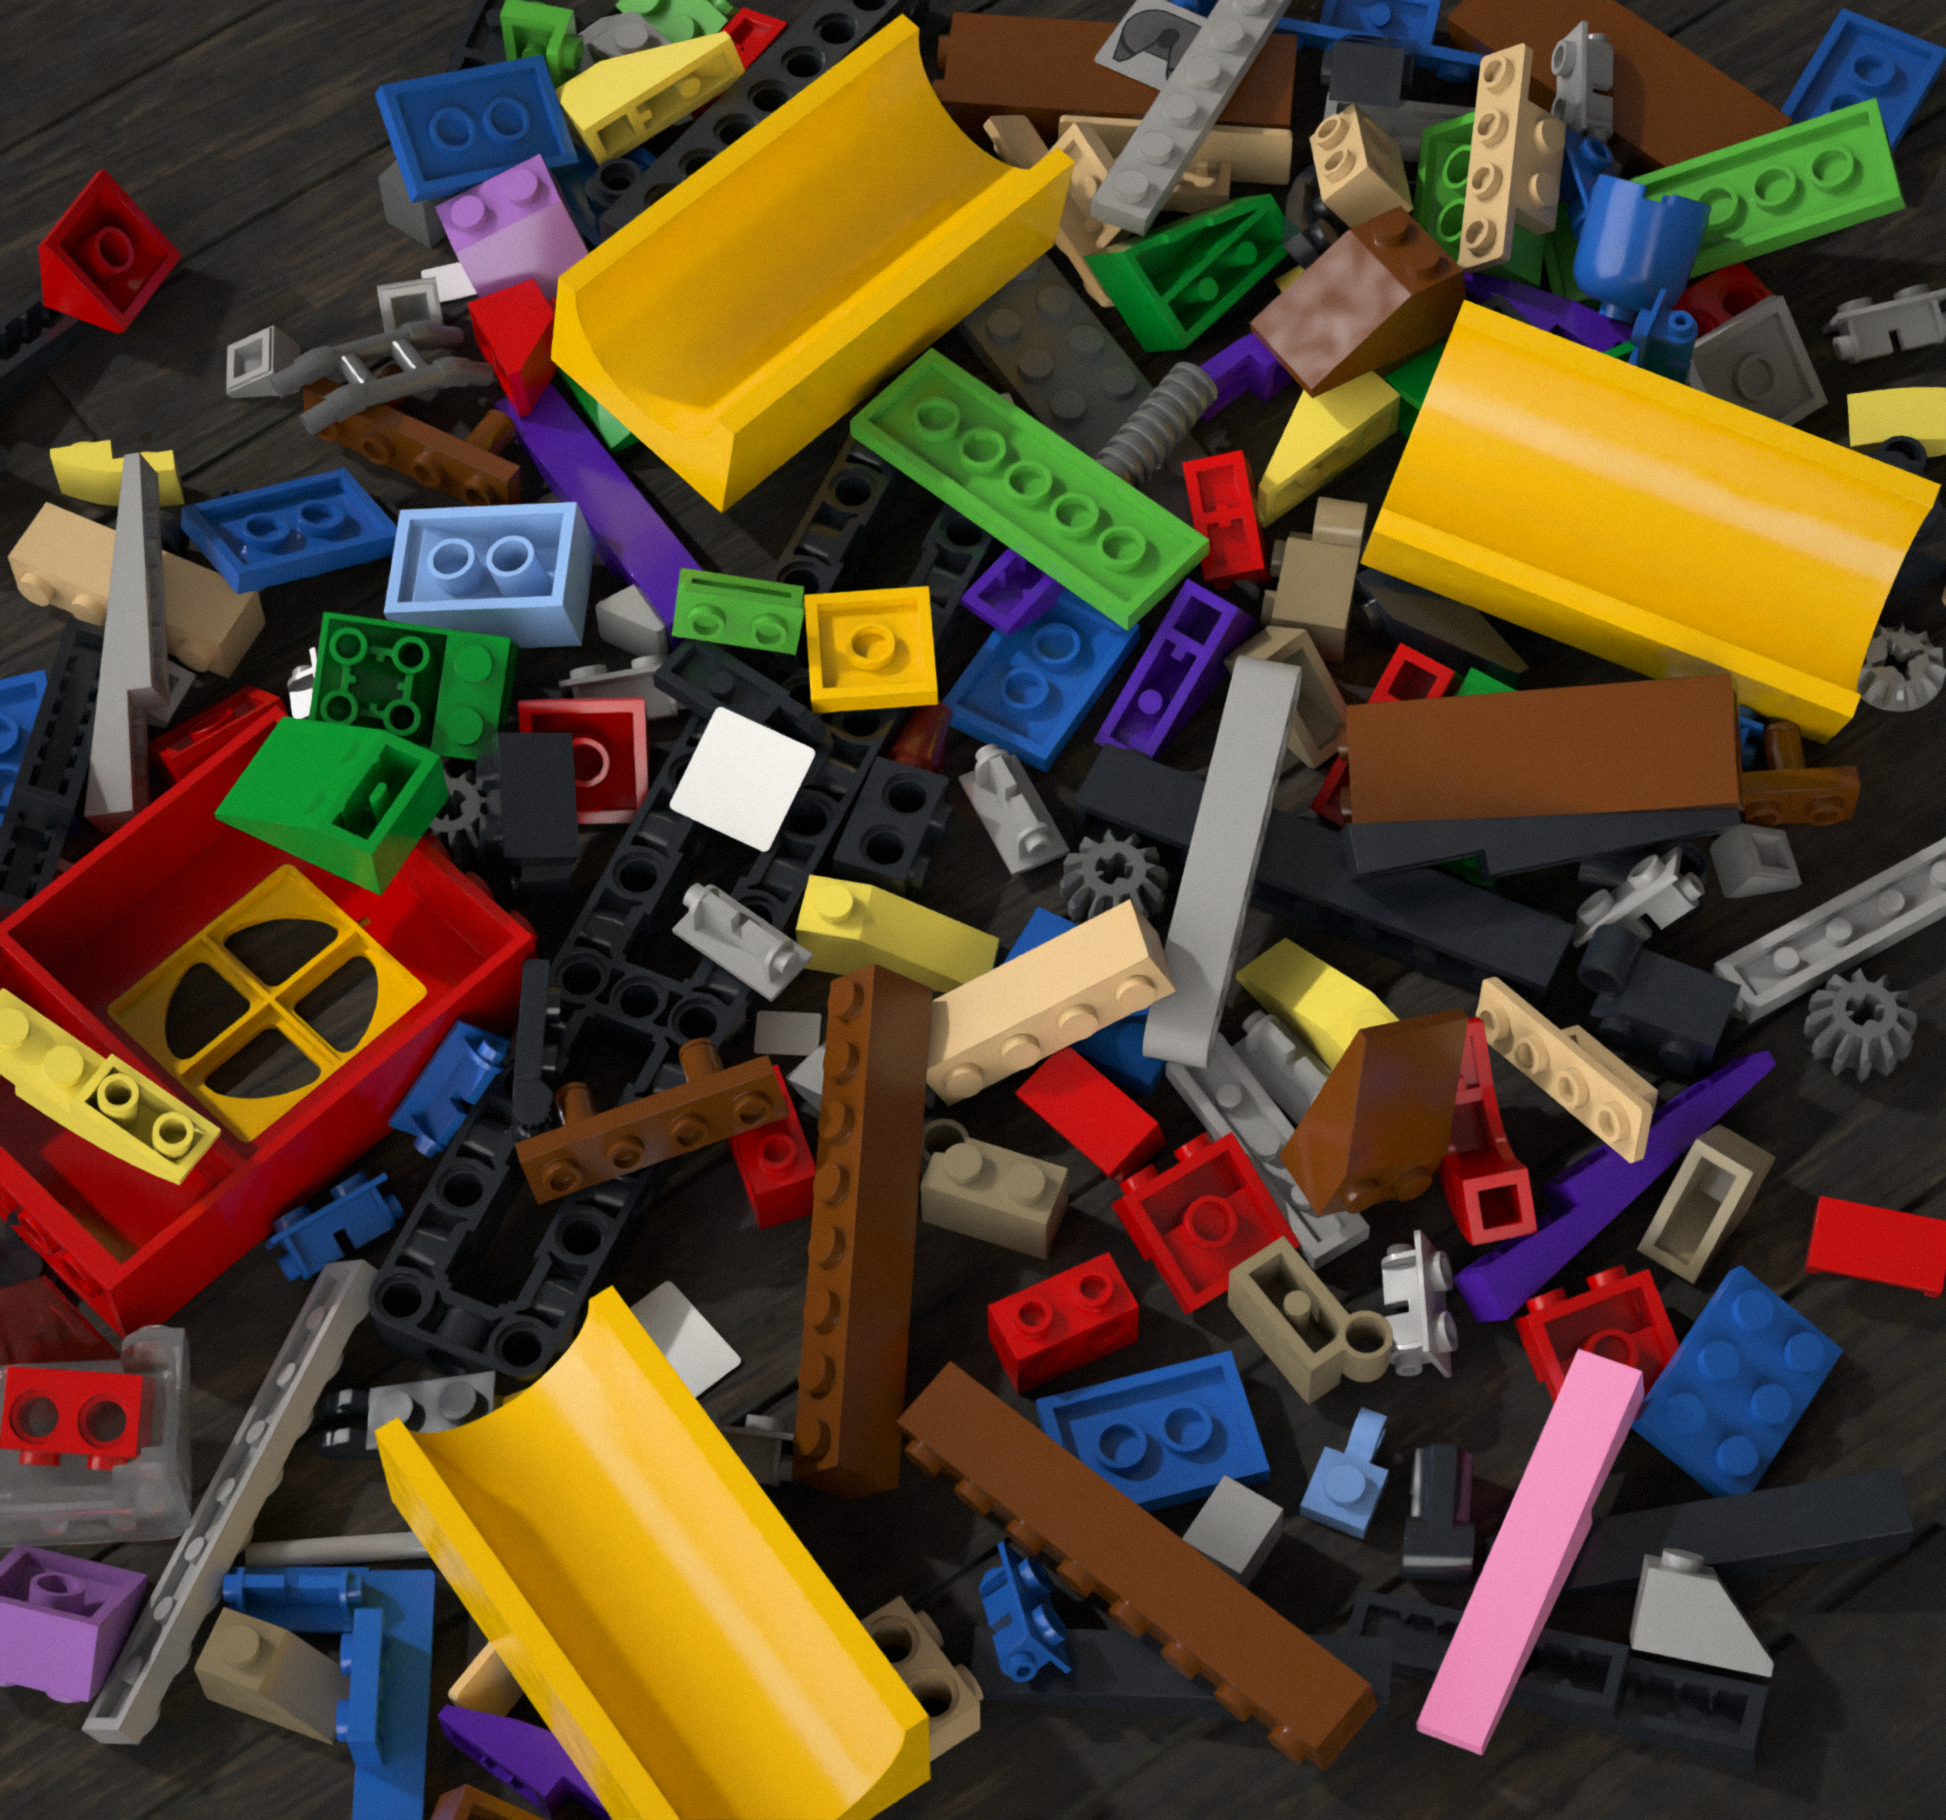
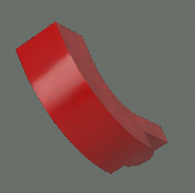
M1479 1017L1468 1019L1448 1151L1437 1167L1439 1179L1453 1218L1463 1236L1473 1246L1538 1233L1528 1168L1518 1161L1513 1154L1502 1125L1494 1090L1484 1021Z

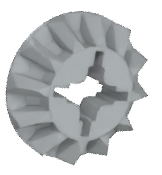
M1903 621L1894 628H1884L1877 622L1860 672L1857 693L1861 694L1860 698L1865 702L1887 711H1910L1926 705L1936 697L1944 682L1946 669L1943 664V648L1934 647L1929 642L1927 630L1917 634L1907 630ZM1887 652L1890 655L1893 654L1899 662L1909 661L1905 671V678L1902 673H1898L1894 666L1883 667L1887 658Z

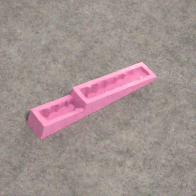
M1578 1349L1416 1725L1419 1732L1483 1756L1593 1524L1591 1510L1644 1401L1643 1375L1641 1370Z

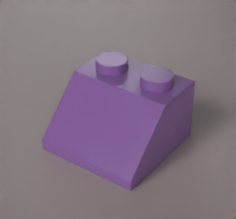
M541 154L435 206L453 250L479 298L533 278L546 300L552 297L557 298L558 277L591 252L561 185Z
M19 1543L0 1562V1686L20 1685L44 1691L48 1697L59 1702H89L105 1685L124 1649L147 1586L148 1575Z

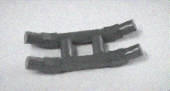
M417 320L403 324L402 328L333 347L325 345L311 349L294 359L292 365L269 379L276 393L282 399L306 384L311 385L325 376L335 374L337 370L347 379L350 384L332 391L324 396V401L299 415L304 427L313 436L336 421L340 423L353 414L365 411L367 407L438 387L440 389L451 386L467 387V385L487 387L494 379V369L489 363L471 362L468 358L444 357L434 360L433 364L429 365L420 355L419 350H458L463 344V332L459 327L442 326L437 322ZM391 356L404 371L377 379L364 363Z

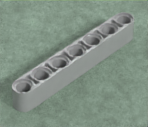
M1239 655L1236 660L1164 949L1177 991L1151 1004L1143 1039L1142 1055L1144 1057L1208 1069L1296 712L1302 680V666Z

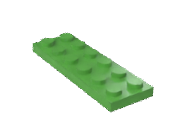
M1877 98L1627 180L1648 186L1644 198L1661 203L1663 195L1673 197V194L1712 206L1709 215L1710 221L1689 279L1906 208L1882 110ZM1561 202L1558 203L1555 230L1545 234L1543 255L1551 292L1595 310L1601 307L1602 302L1585 295L1575 281L1573 266L1579 241L1573 236L1571 223L1566 211L1570 204Z
M932 347L850 420L852 437L1127 631L1209 555L1208 538Z

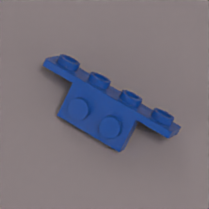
M1324 0L1319 24L1282 17L1272 32L1275 34L1298 35L1297 52L1301 51L1302 45L1331 50L1332 46L1335 45V41L1348 33L1417 40L1415 67L1436 70V77L1458 84L1470 83L1471 77L1479 78L1480 63L1484 57L1482 54L1434 46L1443 0Z
M433 1570L370 1571L367 1574L365 1608H355L353 1633H343L341 1637L342 1676H350L349 1699L338 1700L336 1734L338 1742H347L355 1764L352 1820L425 1819L437 1578Z

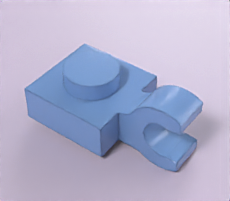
M1361 1407L1345 1453L1325 1446L1300 1505L1301 1516L1364 1539L1388 1481L1389 1470L1373 1465L1386 1433L1384 1426L1387 1416Z

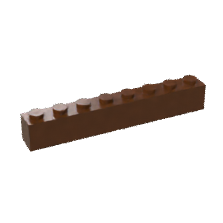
M875 963L831 980L827 1004L829 1012L826 1049L823 1059L824 1075L821 1112L818 1120L819 1138L816 1176L813 1183L814 1201L811 1239L808 1245L809 1264L806 1302L803 1308L804 1327L801 1365L798 1372L799 1390L796 1428L793 1436L794 1453L791 1478L850 1500L897 1488L899 1482L902 1431L896 1421L903 1415L933 993L932 988Z
M951 1361L896 1421L908 1443V1446L903 1451L919 1469L933 1478L939 1471L943 1472L958 1484L954 1488L955 1494L975 1513L985 1517L991 1510L1008 1523L1004 1531L1026 1553L1036 1557L1042 1550L1060 1565L1056 1569L1057 1574L1077 1593L1087 1598L1094 1591L1112 1605L1108 1609L1109 1615L1128 1633L1136 1638H1140L1146 1631L1165 1646L1160 1651L1161 1655L1179 1673L1190 1680H1193L1199 1673L1215 1685L1218 1689L1213 1695L1223 1707L1244 1722L1253 1715L1272 1730L1267 1736L1270 1742L1293 1762L1301 1764L1305 1758H1308L1325 1771L1378 1708L1372 1686L1369 1682Z

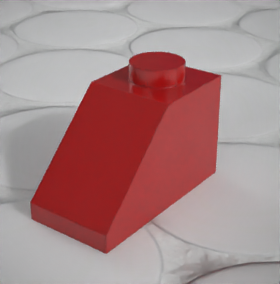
M534 278L468 303L478 348L486 362L492 365L497 381L519 418L531 414L557 370V364L551 360L556 298L552 297L546 300Z

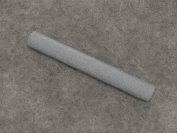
M414 1532L249 1543L245 1548L246 1567H307L431 1558Z

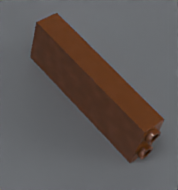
M1463 0L1447 17L1451 49L1486 56L1521 43L1532 48L1533 57L1528 100L1550 114L1553 102L1557 96V75H1554L1551 69L1552 55L1557 43L1563 40L1581 21L1588 22L1587 35L1593 33L1606 35L1608 43L1614 48L1613 87L1609 91L1593 89V93L1613 97V135L1607 139V147L1612 152L1615 161L1637 176H1642L1793 125L1792 118L1615 0Z
M953 12L950 35H940L938 70H945L944 80L934 79L933 90L952 120L973 141L993 142L983 127L984 123L991 116L1024 115L1029 119L1046 146H1054L1059 137V121L1061 116L1073 115L1143 120L1161 90L1095 62V56L1119 23ZM1275 33L1270 35L1215 125L1290 130L1298 35Z
M1731 674L1346 705L1347 722L1338 723L1337 745L1341 761H1349L1350 785L1342 786L1340 794L1341 812L1345 824L1725 808L1745 810L1737 682Z

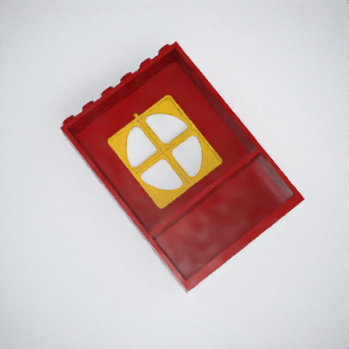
M277 705L0 923V990L2 988L6 989L103 1058L107 1059L112 1053L221 1129L220 1136L182 1183L178 1185L144 1171L75 1134L15 1094V1084L0 1074V1219L6 1224L8 1214L15 1211L18 1214L17 1217L21 1226H10L30 1249L36 1251L58 1277L131 1349L137 1346L274 1230L273 1222L307 1203L395 1129L389 1126L387 1122L458 1019L503 1037L515 1028L519 1021L523 961L527 962V959H538L535 946L538 937L527 919L515 910H512L510 913L504 911L494 902V896L487 884L472 871H468L464 875L451 863V858L442 843L429 832L423 834L382 896L215 819V811L283 716L289 717ZM279 919L315 920L326 923L337 930L338 936L334 942L285 982L274 987L264 984L224 946L225 940L233 933L259 923ZM362 956L372 963L377 972V1004L371 1023L358 1045L349 1052H338L298 1016L294 1008L302 998L353 957ZM205 963L211 966L250 1003V1008L246 1014L196 1055L185 1060L178 1059L168 1048L166 1040V1020L169 1005L177 986L186 972L195 964ZM271 1028L280 1031L321 1070L320 1076L313 1083L286 1094L266 1098L243 1099L228 1097L215 1093L205 1085L206 1078L262 1031Z

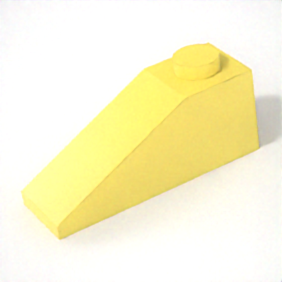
M726 31L602 60L555 89L569 130L598 166L608 160L622 157L729 89L745 73V69L731 37Z
M1373 370L1313 399L1303 390L1258 486V507L1263 528L1268 527L1397 431L1401 395Z
M815 875L809 876L796 926L797 943L813 954V959L804 967L805 969L847 975L875 963L930 987L934 991L945 993L993 970L1000 946V940L997 937L876 886Z
M1286 937L1236 974V979L1269 1014H1276L1331 1071L1334 1070L1359 1029L1400 1021L1373 992Z

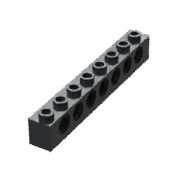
M817 0L599 218L601 244L901 14L905 15L920 29L929 12L928 0Z

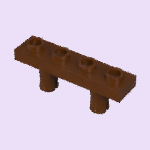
M388 364L377 379L404 371L397 364ZM325 377L311 385L306 384L302 388L304 411L306 412L324 401V396L342 385ZM406 396L367 407L365 411L353 414L340 423L336 421L316 433L319 438L325 441L336 442L364 455L375 464L393 468L416 479L421 485L441 490L465 501L471 507L522 504L520 466L499 457L517 435L514 432L516 430L514 421L502 411L496 409L489 410L471 434L463 441L397 411L405 400L410 397Z
M1778 722L1766 727L1763 732V742L1768 771L1743 772L1745 810H1739L1741 823L1772 828L1778 824L1794 823L1830 826L1840 821L1852 820L1861 789L1857 766L1806 768L1799 725L1793 722Z
M709 1038L693 1039L685 1043L679 1051V1058L687 1083L600 1114L591 1089L584 1082H572L560 1087L554 1094V1102L561 1127L515 1143L521 1166L538 1205L789 1117L790 1115L768 1054L724 1070L714 1042Z

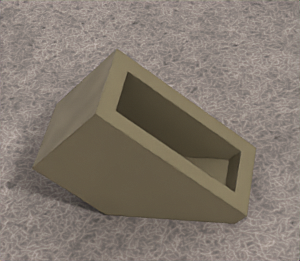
M1267 626L1222 659L1231 677L1239 655L1302 666L1300 693L1287 747L1309 768L1315 769L1338 752L1337 726L1338 723L1347 722L1346 704L1307 630Z
M1721 1124L1696 1138L1637 1250L1692 1284H1695L1748 1211L1776 1157Z
M224 1607L194 1667L206 1698L333 1745L337 1736V1703L339 1699H349L350 1676H342L339 1664L290 1631Z

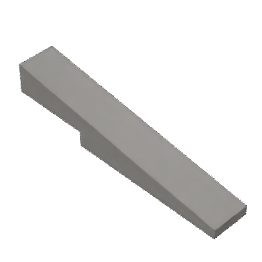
M140 452L124 454L84 817L103 834L115 833L151 804L146 709L170 706L158 473Z

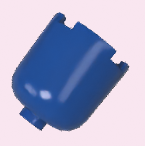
M1602 174L1599 175L1597 184L1593 187L1574 258L1573 274L1577 286L1585 295L1602 302L1598 314L1633 324L1636 313H1639L1641 309L1652 311L1661 288L1667 290L1664 308L1672 309L1678 304L1685 291L1710 221L1709 215L1712 206L1673 194V197L1663 195L1661 203L1644 198L1648 186Z

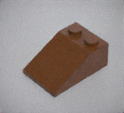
M1398 206L1345 232L1250 322L1251 332L1313 399L1450 334L1462 304L1466 300L1464 270L1401 206Z
M1462 1008L1358 1030L1279 1155L1318 1217L1343 1211L1356 1214L1368 1209L1373 1204L1398 1199L1400 1202H1407L1417 1198L1430 1187L1432 1183L1431 1176L1448 1151L1469 1019Z

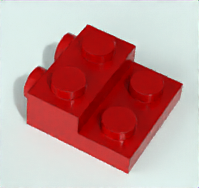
M1208 1132L1203 1133L1174 1151L1180 1162L1179 1164L1160 1175L1152 1164L1120 1183L1119 1186L1125 1196L1111 1204L1144 1261L1152 1259L1185 1315L1226 1292L1229 1287L1230 1270L1282 1236L1288 1240L1294 1249L1301 1246L1233 1132L1213 1142Z
M1622 1264L1586 1278L1591 1291L1567 1299L1564 1288L1561 1287L1525 1302L1530 1314L1518 1318L1514 1322L1538 1383L1545 1381L1554 1404L1578 1349L1641 1370L1645 1398L1679 1347L1649 1269L1628 1276L1626 1268Z

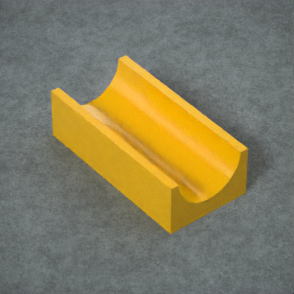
M901 14L558 277L551 360L720 513H724L870 395L883 379L896 374L1055 245L1075 161L1057 147L1031 169H1020L999 161L976 145L952 120L937 98L927 78L920 56L919 27L905 15Z
M1464 300L1360 563L1657 680L1731 674L1737 682L1738 704L1756 712V719L1769 724L1778 722L1796 723L1800 727L1802 737L1826 745L1854 716L1861 694L1857 693L1858 680L1877 621L1906 553L1921 524L1933 508L1941 485Z
M613 1286L589 1299V1309L585 1323L579 1335L561 1359L531 1387L504 1406L473 1422L441 1432L419 1433L411 1431L405 1427L399 1417L374 1431L392 1502L613 1820H870L931 1779L929 1715Z

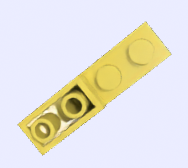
M2 988L0 990V1074L15 1084V1094L51 1119L101 1149L157 1177L180 1185L220 1136L221 1129L112 1053L107 1059L103 1058L6 989Z

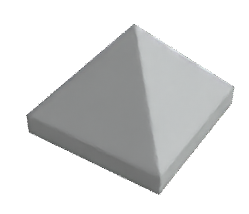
M436 277L377 286L385 332L402 328L403 324L417 320L437 322L444 326Z

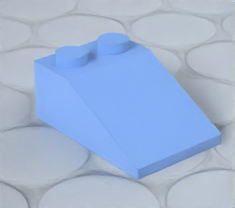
M577 502L400 510L384 615L387 620L509 637L519 643L520 648L582 646L596 542Z

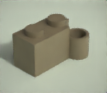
M1319 497L1313 534L1290 531L1287 541L1275 540L1270 576L1280 578L1277 591H1265L1260 626L1305 629L1322 660L1343 663L1354 601L1355 578L1359 575L1361 567L1360 561L1362 558L1368 504Z
M951 1119L933 1120L923 1127L920 1174L923 1178L920 1185L922 1221L1047 1260L1068 1206V1168L969 1138L968 1132L962 1124ZM947 1149L945 1153L935 1152L936 1150Z
M1284 1236L1230 1270L1228 1308L1308 1405L1338 1386L1341 1382V1373L1357 1382H1371L1380 1378L1387 1371L1393 1343V1332L1388 1320L1379 1313L1370 1310L1357 1311L1349 1315ZM1357 1340H1368L1375 1343L1380 1349L1372 1353H1362L1354 1350L1349 1344Z

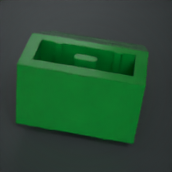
M324 612L308 720L385 730L434 752L443 759L476 763L478 753L484 752L485 746L497 732H507L519 643L509 637Z
M283 716L217 808L214 816L215 819L382 896L449 798L441 756L385 730Z

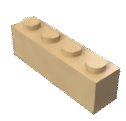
M46 502L8 555L18 590L24 597L37 605L47 606L51 604L72 613L79 620L105 627L116 530ZM162 550L167 653L177 657L185 666L194 671L206 672L209 670L229 679L266 624L258 591L237 595L221 574Z
M1129 899L932 1000L926 1083L947 1106H950L964 1098L974 1096L980 1090L1019 1070L1033 1066L1037 1061L1079 1040L1086 1039L1096 1031L1136 1011L1143 1010L1152 1003L1177 991L1157 931L1132 900Z

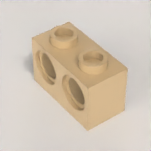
M1352 103L1340 114H1334L1326 118L1318 126L1315 133L1309 137L1322 202L1350 228L1398 206H1401L1407 213L1413 210L1399 144L1356 103Z
M900 1595L860 1621L879 1649L889 1645H897L909 1652V1655L902 1661L890 1664L918 1702L925 1699H938L949 1706L948 1710L942 1715L929 1717L930 1762L980 1729V1701L984 1699L981 1688L974 1676L963 1664H959L954 1668L940 1649L944 1646L943 1638L927 1613L921 1610L914 1614Z

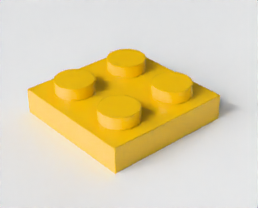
M929 586L804 595L813 713L938 704Z

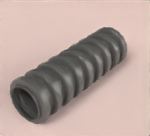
M1177 363L1170 370L1169 375L1162 379L1159 387H1156L1149 394V398L1142 402L1138 407V411H1135L1128 418V422L1117 431V435H1114L1108 441L1106 447L1096 455L1095 461L1139 490L1144 484V480H1147L1153 474L1154 468H1157L1165 460V456L1175 448V444L1184 438L1186 431H1189L1196 424V419H1199L1206 412L1207 407H1210L1217 399L1218 391L1211 377L1203 369L1192 363Z

